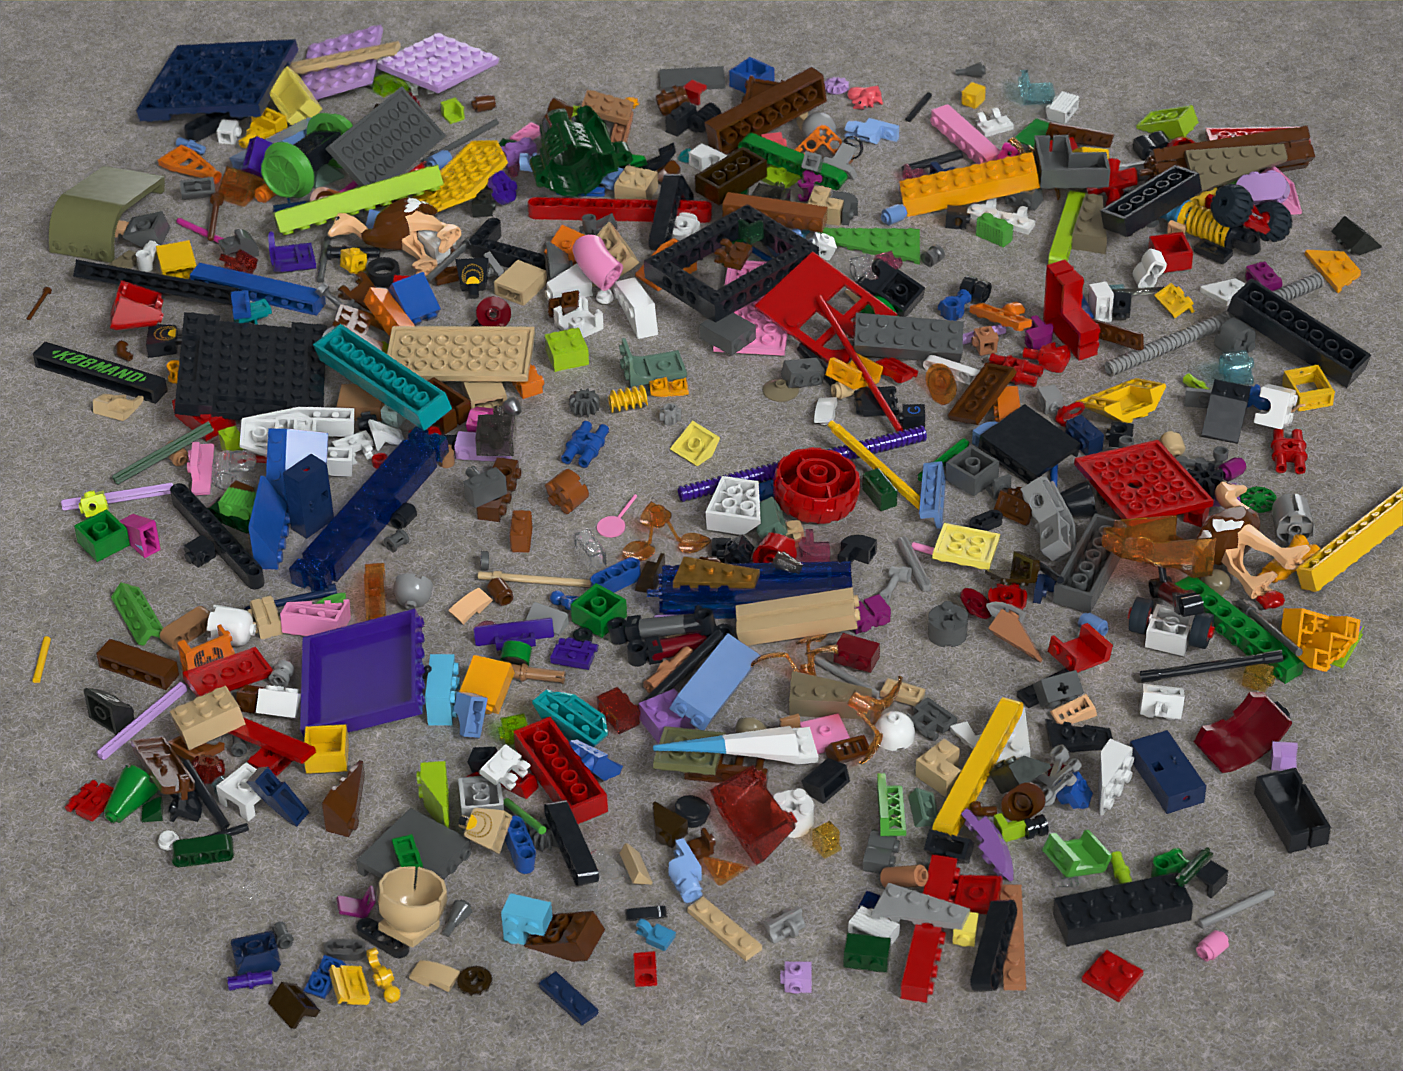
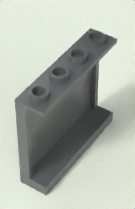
M410 808L356 860L358 874L365 877L370 872L382 879L385 873L399 868L392 839L413 834L423 869L433 871L445 880L457 870V867L463 861L470 857V839ZM415 870L414 889L416 888L418 870Z

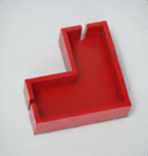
M1064 259L1046 265L1043 321L1046 325L1052 323L1053 333L1064 345L1068 346L1069 351L1080 361L1098 355L1100 327L1081 307L1084 285L1082 275Z

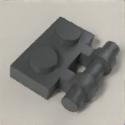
M928 697L914 706V716L909 713L906 714L913 722L914 729H918L925 738H930L933 741L939 737V734L935 732L936 730L945 733L950 729V726L957 724L956 716ZM924 720V721H926L928 724L925 725V724L922 723V721Z

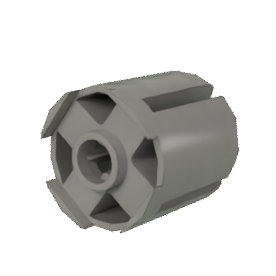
M1288 493L1281 495L1275 500L1271 513L1277 537L1289 546L1296 534L1304 535L1307 540L1314 536L1315 524L1308 501L1303 496L1293 493L1291 501L1290 494Z

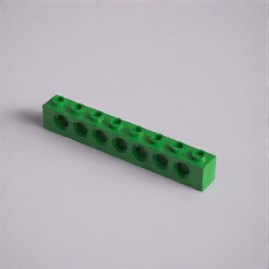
M1190 574L1175 583V585L1184 590L1192 589L1196 594L1201 595L1204 612L1214 615L1213 627H1215L1216 632L1228 639L1233 646L1241 649L1246 656L1282 650L1284 662L1259 664L1260 667L1265 668L1276 679L1286 684L1303 673L1304 662L1268 631L1195 575Z

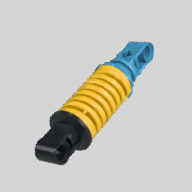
M1191 200L1185 201L1182 205L1159 217L1166 219L1167 222L1173 220L1186 225V233L1200 239L1205 238L1230 250L1237 248L1250 255L1258 254L1261 250L1260 235L1257 232L1244 228L1243 224L1237 227L1222 226L1212 216L1211 209H1207L1204 206L1201 207Z

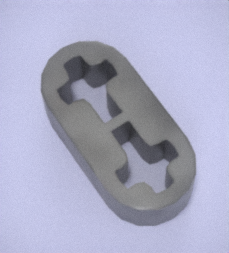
M331 939L324 945L325 955L342 961H358L366 956L365 943L358 939Z

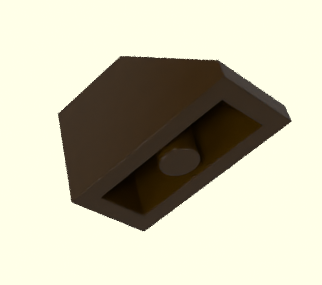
M654 801L652 807L655 837L660 844L673 848L676 845V840L682 839L688 834V820Z

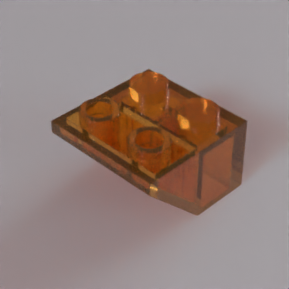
M226 166L218 192L224 195V201L245 207L255 198V189L263 184L264 179Z

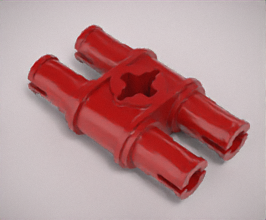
M991 353L989 363L1015 368L1017 373L1010 381L1015 385L1025 384L1036 387L1038 376L1041 377L1044 371V366L1030 363L1027 359L1014 358L1012 355L1006 357Z
M1275 428L1273 430L1271 448L1273 450L1272 459L1275 461L1276 472H1286V462L1294 463L1296 474H1304L1306 471L1305 462L1308 457L1302 430L1294 429L1291 439L1284 438L1283 429Z

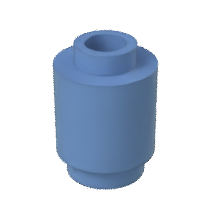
M441 150L428 157L427 165L428 167L438 165L439 170H441L452 160V155L447 150Z
M902 204L893 205L882 210L881 220L887 225H892L904 220L907 216V210Z
M1083 613L1078 621L1080 628L1081 625L1088 623L1103 637L1109 629L1106 620L1092 613Z

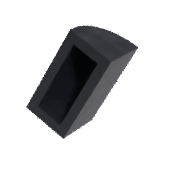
M830 758L823 761L801 780L805 791L822 804H825L850 782L847 765Z

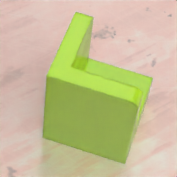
M455 97L440 102L442 116L450 124L465 120L464 106Z
M1002 813L994 815L993 824L999 830L1005 842L1025 837L1026 824L1024 821H1011L1007 823Z

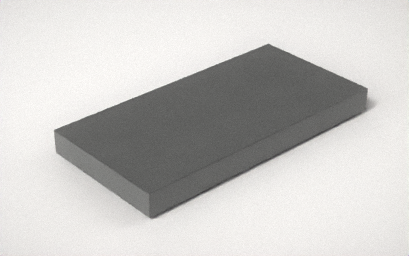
M723 66L659 69L661 90L665 89L666 92L672 91L671 86L673 85L683 87L691 80L707 85L706 90L725 89Z

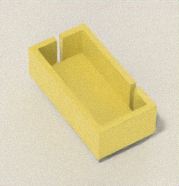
M287 66L281 72L269 94L280 112L286 116L287 122L294 125L308 117L312 118L319 114L322 107L300 76Z

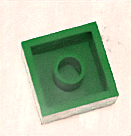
M107 509L74 525L77 543L96 562L130 546L127 528Z
M597 583L571 604L572 622L590 629L593 634L601 638L609 633L607 628L609 620L616 617L624 619L627 617L626 599Z

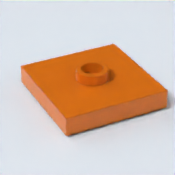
M561 225L551 243L566 252L569 261L572 260L573 265H575L577 262L573 254V245L577 239L585 235L565 225Z

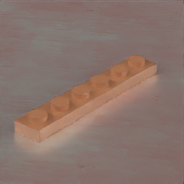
M1002 884L1000 900L1013 899L1017 905V917L1003 967V990H1026L1022 886Z

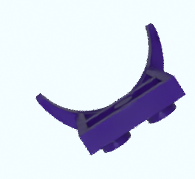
M273 231L268 233L270 261L274 272H292L316 268V260L311 243L275 246Z

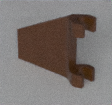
M359 271L356 274L359 277L356 283L359 285L351 291L348 287L342 285L338 288V291L342 292L338 297L350 301L353 299L355 303L369 310L363 300L369 288L376 287L363 271Z

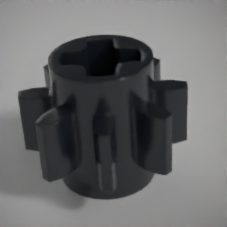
M370 411L362 412L361 417L357 418L359 431L366 430L367 433H371L368 421L370 419L377 421L376 415H371Z

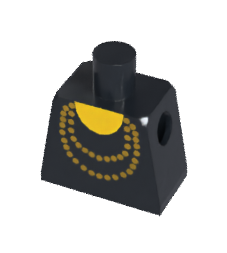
M489 258L455 259L461 291H468L470 299L479 298V291H485L487 288L490 268Z
M157 324L156 326H148L146 340L148 358L177 354L178 345H181L182 334H178L176 325Z

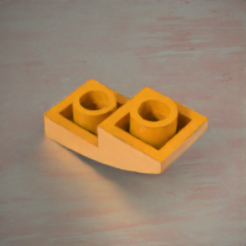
M667 377L649 381L652 396L669 397L689 394L686 378L676 379L668 382Z

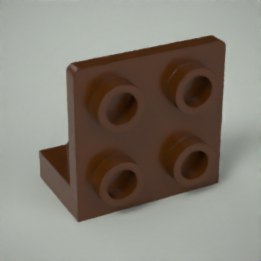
M1022 487L1000 490L994 510H999L1004 517L1028 526L1032 518V509L1022 496Z

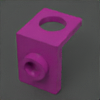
M369 886L362 899L338 895L336 900L339 914L366 918L376 903L374 887Z

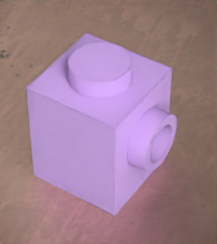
M785 962V971H780V984H785V992L794 994L811 993L812 962Z

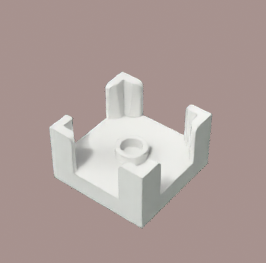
M584 296L579 297V307L562 316L561 306L554 308V324L561 331L579 327L583 338L604 329L603 313L597 309L595 316L588 311V300Z
M248 763L242 765L216 786L219 803L227 807V800L229 799L239 806L240 815L246 821H250L256 816L254 804L261 800L246 782L257 770Z

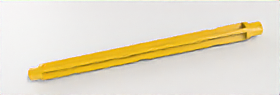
M833 420L828 423L827 426L835 436L873 470L876 468L880 469L892 483V486L918 510L920 509V495L840 424Z

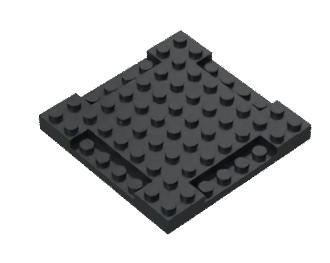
M184 312L174 414L188 416L211 414V417L222 416L223 419L242 420V418L295 407H324L325 363L320 361L313 344L322 338L323 333L327 330V325L292 322L291 327L220 321V315Z

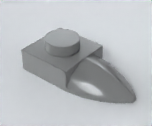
M991 602L986 605L994 618H996L1001 609L1006 612L1011 610L1019 616L1018 620L1022 623L1027 613L1016 606L1003 602Z

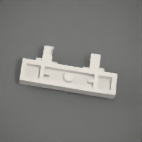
M996 198L988 199L986 204L972 203L968 208V213H971V219L977 220L984 212L991 213L994 217L1005 219L1008 223L1014 225V231L1029 234L1035 226V220L1028 219V207L1021 206L1017 213H1006L996 209Z

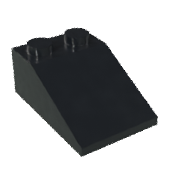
M1214 379L1201 437L1238 444L1251 386Z

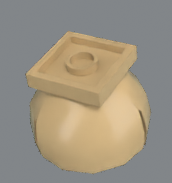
M399 867L385 873L378 884L377 900L379 913L384 918L379 922L378 930L414 948L439 927V918L443 914L447 903V890L442 878L433 871L418 867L416 888L414 889L416 867Z

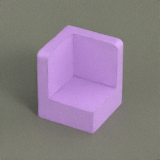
M1272 742L1271 770L1282 771L1294 767L1297 769L1296 755L1298 744Z

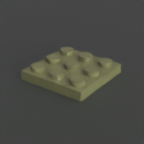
M664 726L659 744L722 736L726 733ZM656 751L653 769L715 775L721 753Z

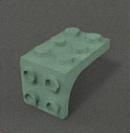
M626 338L621 339L622 344L619 345L620 355H622L620 366L621 369H624V378L629 381L630 387L649 384V381L667 377L668 381L687 378V371L679 350L635 356L631 354Z

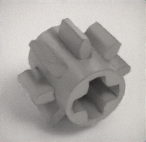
M674 403L665 404L663 408H660V421L664 420L666 425H675L677 421H681V408H677V405Z

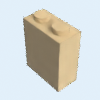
M517 260L494 281L495 295L524 306L547 285V271Z
M462 381V390L465 397L471 401V409L475 407L497 409L507 400V394L501 381Z

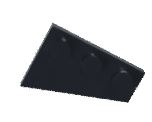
M1045 719L1051 751L1060 744L1064 745L1069 752L1102 750L1109 739L1113 740L1110 728L1091 725L1078 727L1071 726V722L1058 724L1053 723V720Z

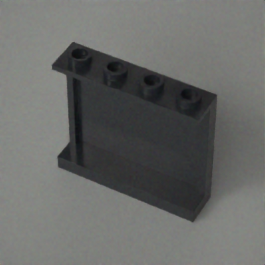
M1024 404L982 433L978 449L997 459L999 464L1029 484L1068 456L1073 455L1077 457L1081 443Z

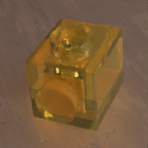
M1268 664L1247 666L1243 673L1242 685L1265 693L1267 688L1272 687L1275 682L1276 676L1273 675L1274 667Z

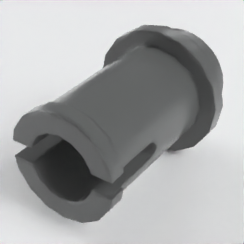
M232 735L233 745L231 746V752L234 756L241 757L247 752L245 740Z
M281 921L275 923L272 930L276 935L277 945L283 949L291 947L293 936L288 932L285 923Z

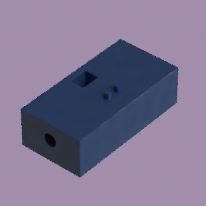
M309 454L283 472L291 529L306 539L334 520L327 463L315 455Z
M1168 730L1130 741V747L1133 748V765L1166 814L1205 802L1206 784Z

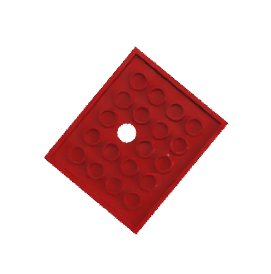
M1159 440L1074 459V465L1087 480L1089 479L1091 485L1127 526L1213 507L1214 500ZM1132 483L1134 486H1138L1139 488H1131L1128 486V484Z

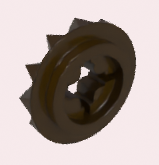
M481 966L467 967L457 977V985L463 994L469 993L472 996L478 993L481 996V993L483 991L488 992L489 986L492 985V975L489 970ZM477 977L478 982H476L475 985H472L471 982H473L474 979H476Z

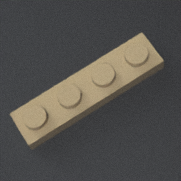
M704 896L687 907V913L745 961L762 950V944Z

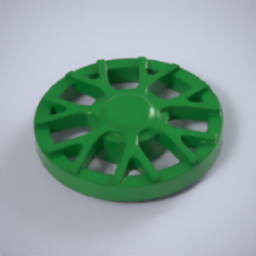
M1251 487L1241 494V503L1257 513L1272 510V505L1277 499L1275 493L1265 487Z

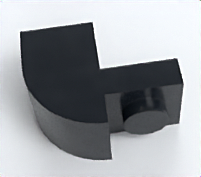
M851 535L841 541V551L837 557L839 569L847 571L854 560L869 564L877 553V539L865 535Z

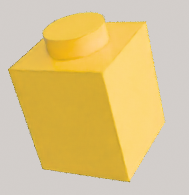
M971 82L962 91L961 104L976 109L985 100L986 87Z

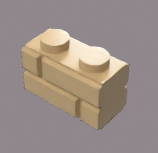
M267 596L261 600H251L249 602L250 609L247 611L254 620L253 624H256V633L259 634L260 639L282 635L281 619L273 597Z

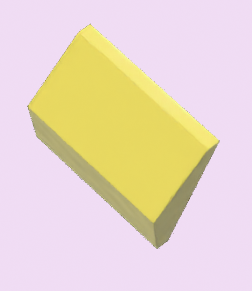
M692 421L670 450L695 466H699L713 456L720 437Z

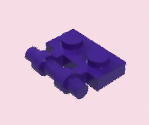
M567 637V639L559 638L550 661L553 664L589 670L595 657L594 652L598 651L599 645L593 644L588 640L584 642L577 641L571 637Z

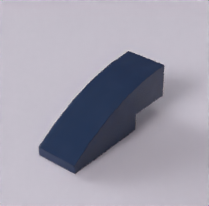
M259 767L246 781L266 804L290 824L297 827L309 814V810L287 783L280 782L269 767Z

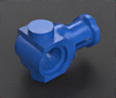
M959 290L957 296H948L941 300L938 310L941 311V316L944 319L957 321L963 317L965 304L969 303L972 297L967 290Z

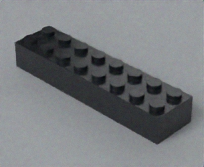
M1251 278L1231 298L1227 312L1311 366L1319 365L1325 375L1345 388L1366 369L1371 358L1370 353Z

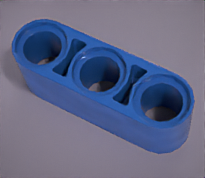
M633 557L627 558L595 573L590 578L591 587L597 583L615 593L637 582L641 574L640 561Z
M512 816L504 840L517 871L522 874H529L535 868L536 850L523 819L519 816Z

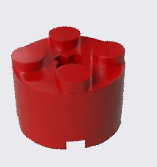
M768 533L753 553L754 565L758 566L762 575L775 579L780 578V576L788 572L796 560L797 550L795 541L781 534Z

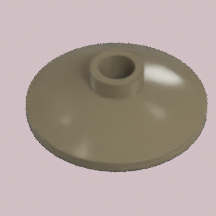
M783 378L772 379L763 386L765 397L776 402L792 400L799 393V387L788 388Z

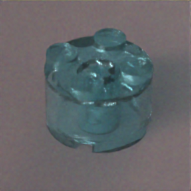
M1247 351L1223 352V355L1219 357V374H1223V381L1246 386L1253 385L1254 379L1251 368H1254V360L1252 357L1249 358Z

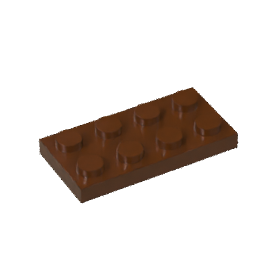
M986 363L949 412V419L979 425L1017 373L1015 368Z

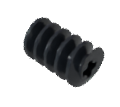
M707 103L688 118L687 124L689 129L694 133L705 132L706 130L701 125L711 112L718 116L722 113L721 110L714 103Z

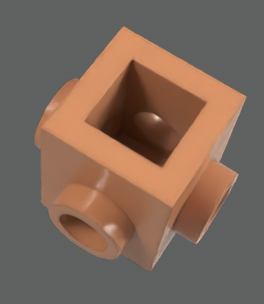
M984 326L974 329V336L971 337V342L981 356L997 353L999 338L997 332H994L991 326Z

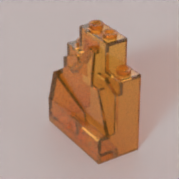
M1170 515L1114 520V527L1103 529L1101 542L1102 547L1121 559L1150 564L1153 567L1178 569L1191 578L1212 576L1216 538L1184 540L1176 535L1177 516Z

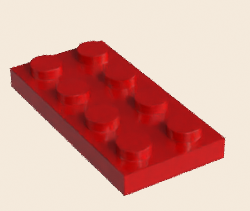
M253 647L183 672V679L195 696L199 697L225 685L229 691H232L246 684L249 685L266 679L270 676L273 669L259 650Z

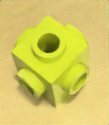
M95 490L85 492L84 496L81 497V502L78 503L81 514L85 513L86 518L92 517L106 509L109 510L104 490L96 493Z

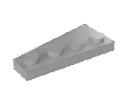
M888 883L872 912V919L880 920V917L890 918V921L900 922V919L913 921V924L921 925L926 922L932 923L935 927L962 930L970 915V909Z

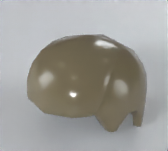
M1209 569L1201 577L1202 582L1221 596H1223L1226 590H1229L1231 585L1230 577L1220 569Z
M739 718L735 726V733L764 730L767 728L756 718Z

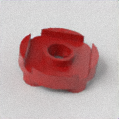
M998 583L997 587L989 589L988 603L1003 602L1023 610L1027 604V592L1025 589H1020L1016 583H1012V585Z

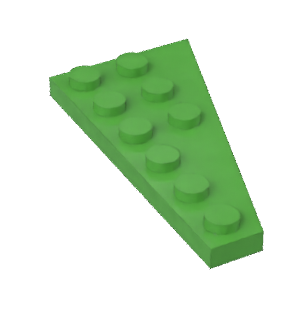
M825 227L823 230L824 234L834 237L837 247H847V250L852 251L854 249L862 250V253L885 258L895 257L904 262L906 260L914 261V264L920 265V229Z

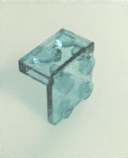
M1021 70V77H1018V86H1020V96L1023 98L1024 105L1052 104L1055 97L1053 83H1030L1028 70Z

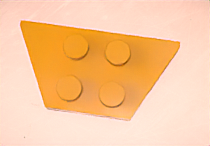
M1305 250V256L1337 293L1341 292L1345 285H1350L1353 280L1361 276V270L1344 251Z

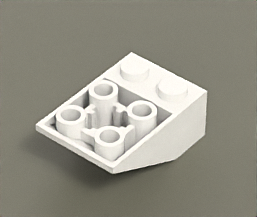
M1109 739L1100 755L1098 787L1099 811L1102 816L1107 809L1110 810L1112 808L1114 798L1121 795L1123 785L1130 782L1133 774L1131 772L1134 757H1132L1133 748Z

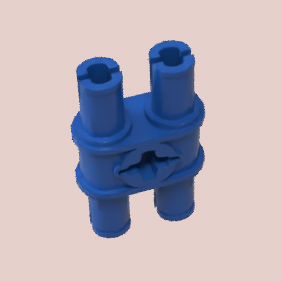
M583 421L579 429L572 433L570 441L566 443V450L561 456L562 462L570 464L574 456L579 454L581 455L578 460L579 465L583 468L588 467L591 460L598 456L600 448L604 446L605 437L609 433V427L601 424L595 433H591L592 424L589 421Z

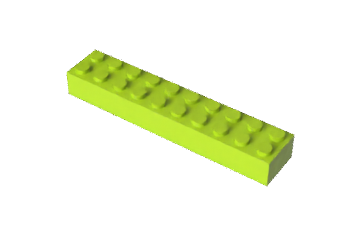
M433 165L273 212L272 214L278 233L287 235L294 233L293 229L299 228V230L311 228L310 224L327 223L326 220L330 218L334 221L339 213L355 215L359 213L360 209L368 211L375 209L377 204L385 206L392 204L391 200L394 199L398 201L411 194L413 196L425 194L424 190H429V192L441 189L440 186L444 185L439 166Z

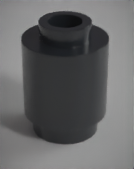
M404 502L391 515L390 522L392 526L396 529L405 528L417 516L415 506Z

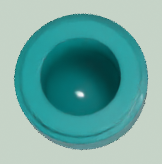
M690 148L684 149L679 154L678 160L688 163L689 152L692 150Z

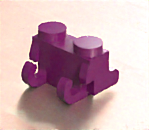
M805 170L802 173L803 183L801 180H798V186L802 188L804 195L802 197V194H798V200L801 202L809 201L814 188V182L821 183L822 181L821 175H815L810 170Z

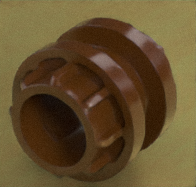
M673 85L671 86L672 91L666 93L665 89H662L660 94L656 95V102L663 116L669 115L672 110L678 108L683 102H689L684 87Z

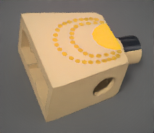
M474 808L470 817L462 815L459 818L458 826L466 829L464 833L466 838L500 854L512 815L503 810Z

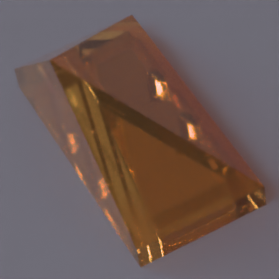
M710 856L703 859V862L719 886L748 871L750 867Z

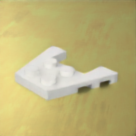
M1024 706L1022 715L997 762L1003 759L1007 760L1012 756L1016 758L1021 756L1030 757ZM967 721L950 726V732L954 736L957 735L963 744L974 749L981 734L975 735Z

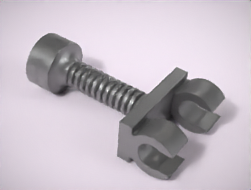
M323 282L316 289L315 293L320 297H327L328 300L339 308L340 304L343 303L329 292L330 286ZM353 299L346 304V306L362 310L361 306L355 303Z

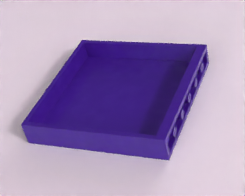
M416 609L303 637L300 731L304 738L305 727L347 725L349 733L423 714V705H425L423 689H425V683L422 674L425 671L422 658L425 657L422 643L425 642L422 628L425 624L423 617L418 615Z

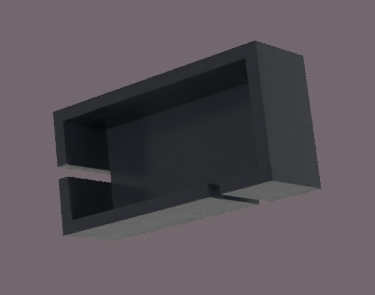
M1296 767L1256 777L1254 794L1288 853L1306 850L1308 845L1310 848L1328 844L1331 826L1306 784H1303V779Z

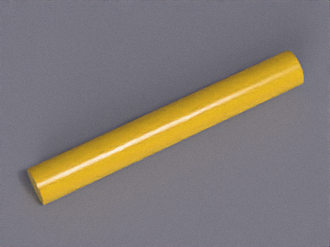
M48 636L43 637L32 680L34 683H40L51 642V638Z

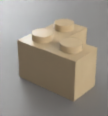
M814 186L807 204L828 207L826 224L840 226L844 200L831 198V188Z
M946 739L941 740L916 759L915 776L944 797H948L961 773V770L957 768L959 766L960 749Z

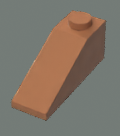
M1001 609L988 629L998 638L1041 663L1043 659L1025 627L1018 620L1019 616L1011 610L1006 612Z

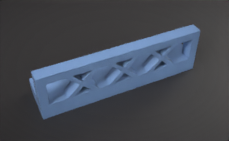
M942 461L923 464L920 519L934 518L936 528H942L946 476Z

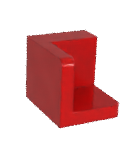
M691 80L683 87L689 103L699 106L700 94L707 89V85Z

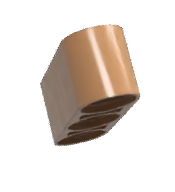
M203 606L194 608L164 627L160 633V639L172 649L178 650L177 642L185 640L189 643L207 631L210 611Z

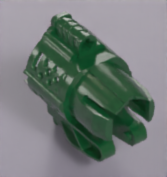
M585 105L577 109V115L571 118L572 122L569 120L564 108L555 109L547 113L551 128L549 122L544 117L539 128L542 147L539 149V155L533 156L529 164L538 187L545 186V188H549V190L555 191L562 196L578 198V194L584 193L586 196L587 193L593 191L608 173L619 171L618 166L631 163L633 157L626 142H611L603 120L590 106Z

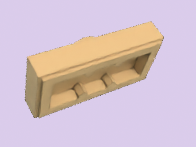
M887 678L880 691V696L916 706L925 696V689Z

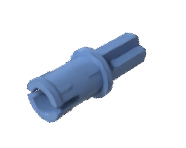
M181 137L176 140L177 147L182 144L194 150L197 154L203 155L205 153V146L197 144L194 140H186Z

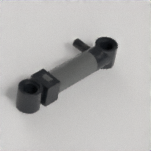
M696 605L694 613L644 619L641 618V615L627 616L626 620L622 617H616L607 623L611 642L615 645H621L636 639L643 640V638L657 635L660 637L698 632L699 635L707 636L717 630L713 611L709 608H702L700 605Z

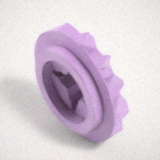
M839 76L837 78H827L824 81L826 92L831 94H841L849 89V82Z

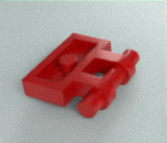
M91 780L81 787V791L77 795H73L69 799L65 809L71 812L75 808L77 815L93 822L104 811L114 788L104 783L98 786L95 780Z

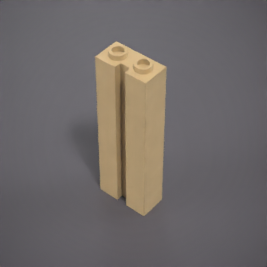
M852 587L736 605L737 637L740 642L749 646L858 629L857 621L861 620L859 608L856 609V607L860 606L858 595H854Z

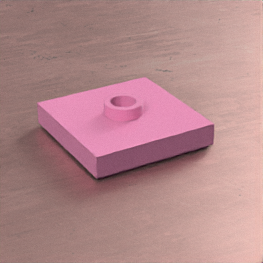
M839 714L800 722V728L810 727L818 754L825 753V748L830 743L850 738Z

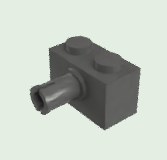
M475 466L466 469L465 474L469 479L463 481L465 499L474 508L507 494L506 477L497 467L480 473Z

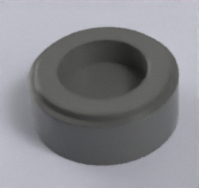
M481 551V570L489 569L488 551Z

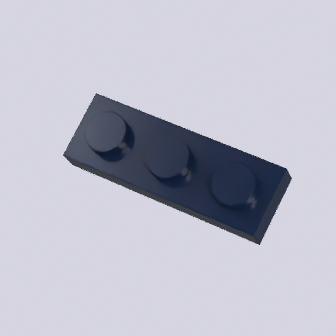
M556 971L539 982V988L581 1026L599 1014L598 1008Z

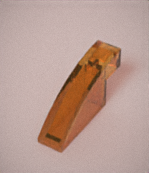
M384 563L365 564L364 588L366 621L387 616L386 571Z

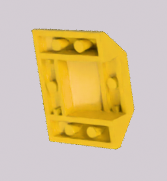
M1133 378L1075 402H1083L1086 409L1110 419L1131 423L1134 418L1146 417L1149 412L1156 409L1166 384Z

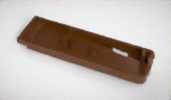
M165 737L131 740L133 752L162 794L180 793L181 800H188V792L195 789V780Z

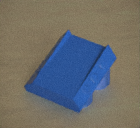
M579 740L569 742L572 749L580 756L582 762L603 781L621 773L623 766L608 759V754Z

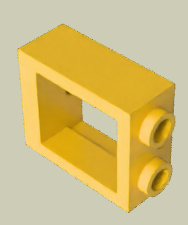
M1319 365L1284 371L1282 386L1296 391L1295 395H1298L1296 406L1300 404L1306 405L1297 409L1298 412L1333 406L1335 391ZM1314 382L1318 390L1300 393L1296 385Z

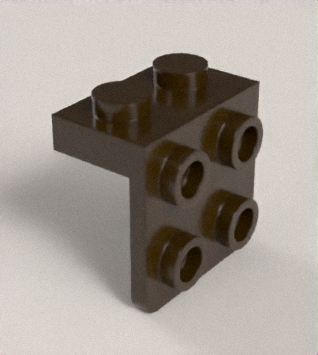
M1014 551L1011 570L985 569V574L991 576L990 579L1000 581V584L1003 585L1017 583L1018 585L1028 586L1029 583L1037 582L1040 560L1021 551Z

